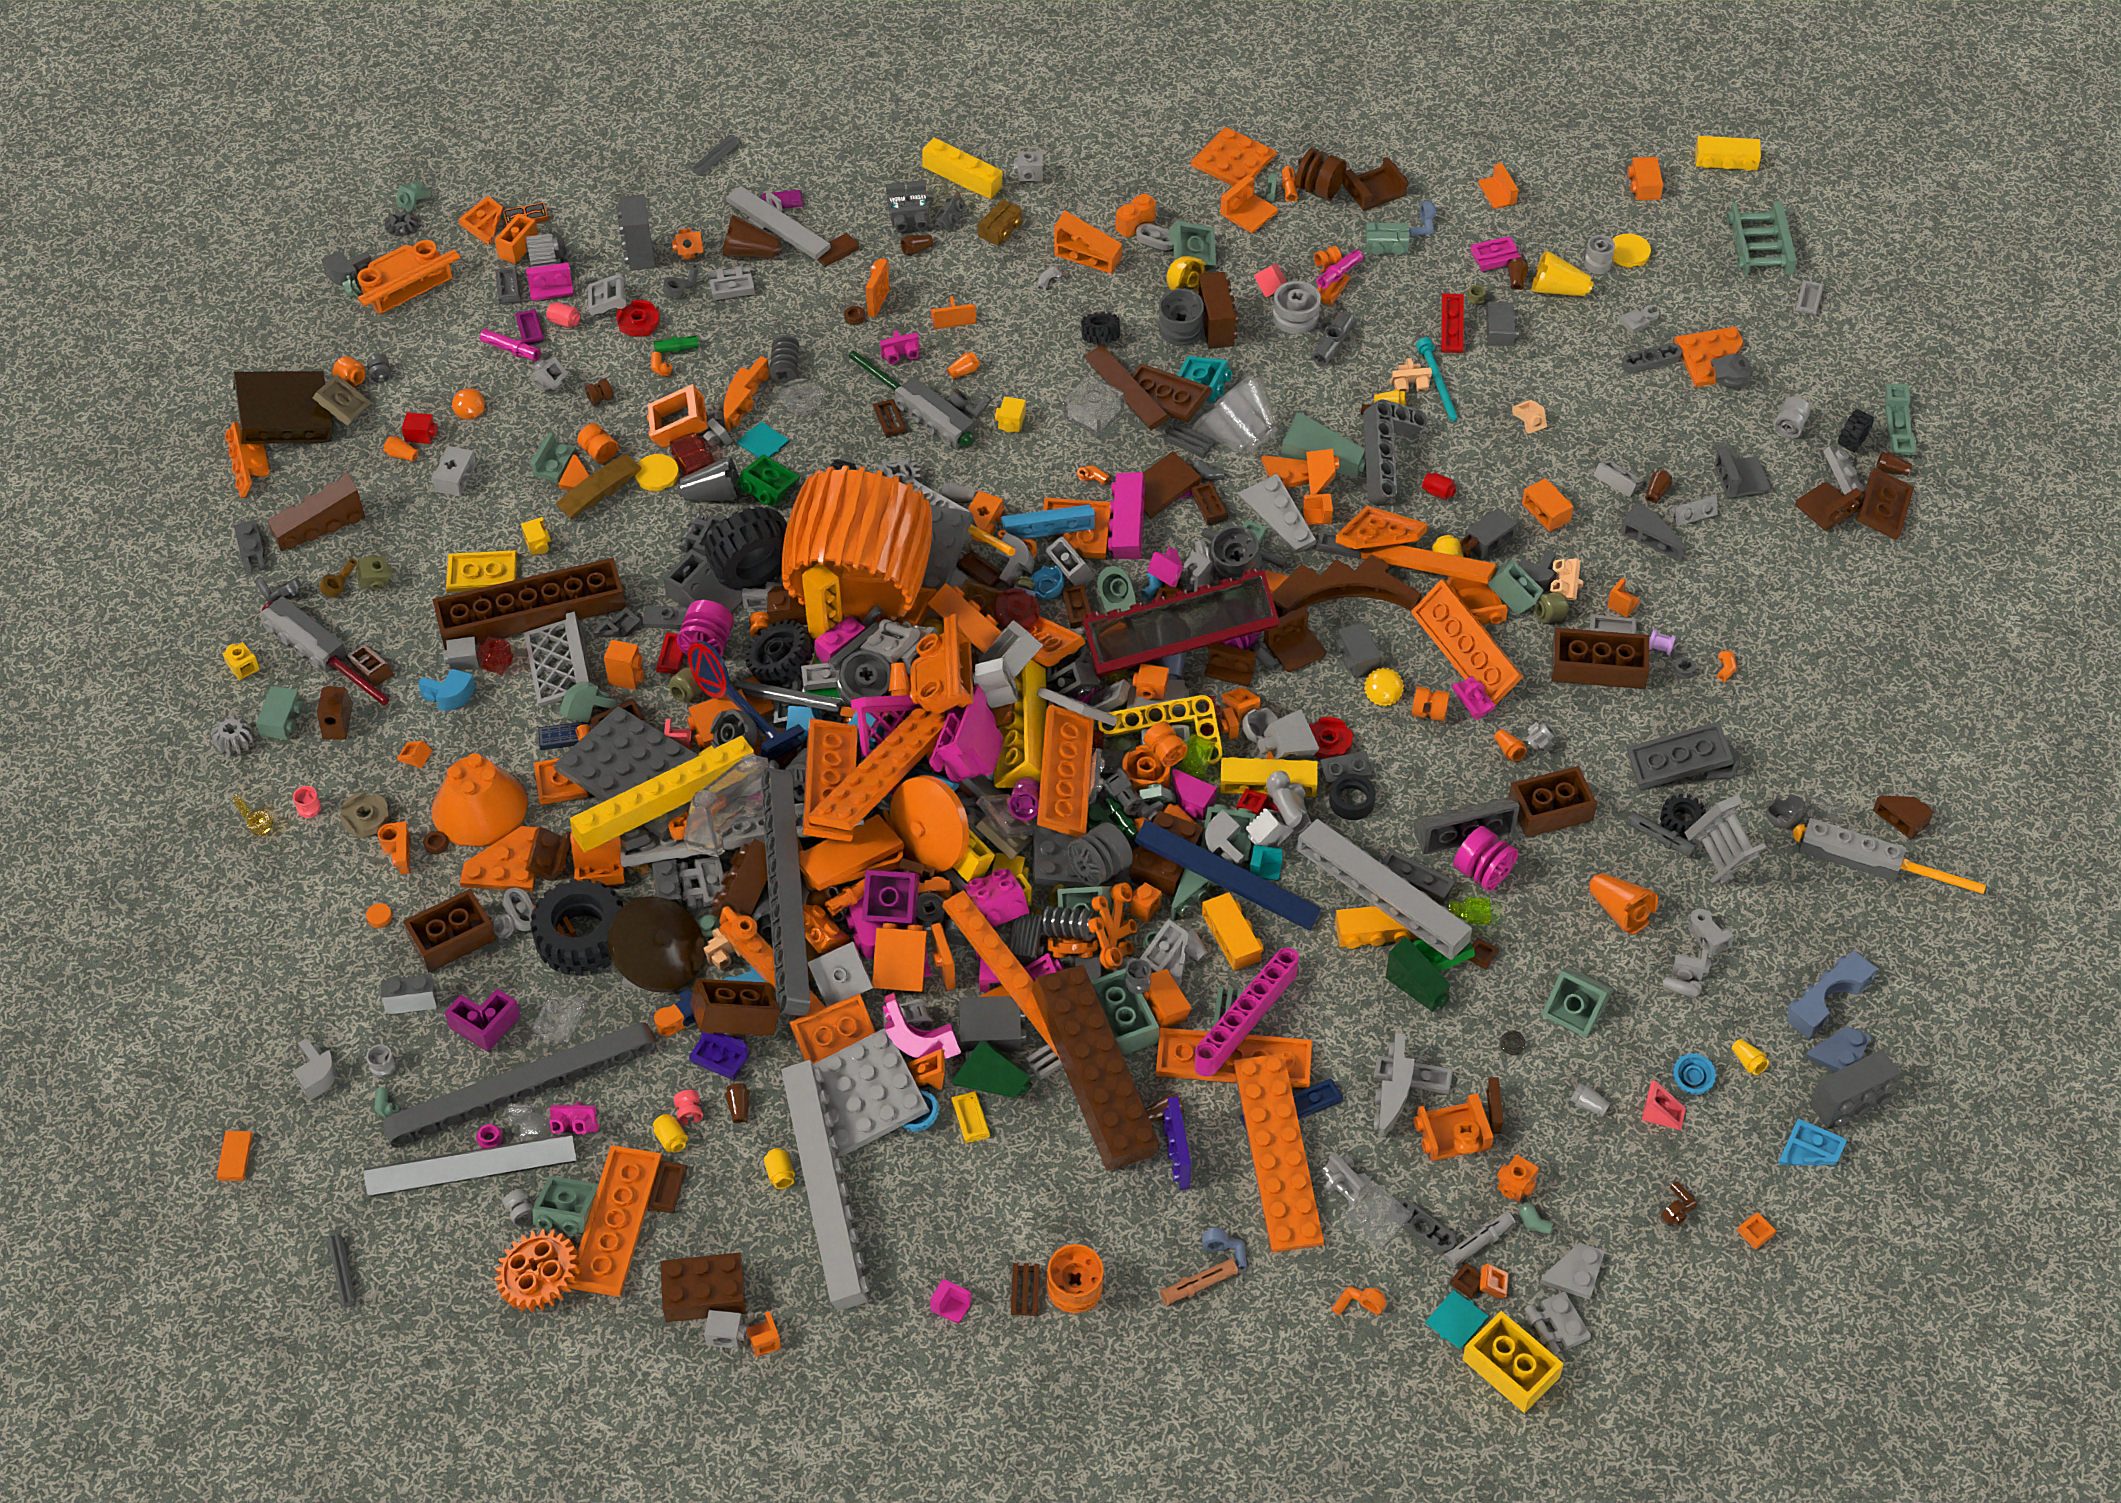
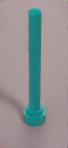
M1429 337L1421 338L1416 342L1417 351L1425 357L1428 367L1432 369V377L1449 419L1456 421L1458 415L1433 356L1435 348L1433 341Z

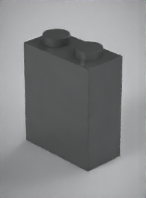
M1011 996L959 998L961 1053H965L966 1050H974L981 1040H986L1001 1052L1021 1051V1043H1026V1027H1021V1021H1026V1015Z

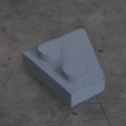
M1846 1026L1809 1050L1805 1058L1837 1072L1861 1060L1871 1036Z

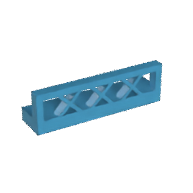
M1090 505L1002 516L1001 522L1003 530L1019 539L1095 529L1094 508H1091Z

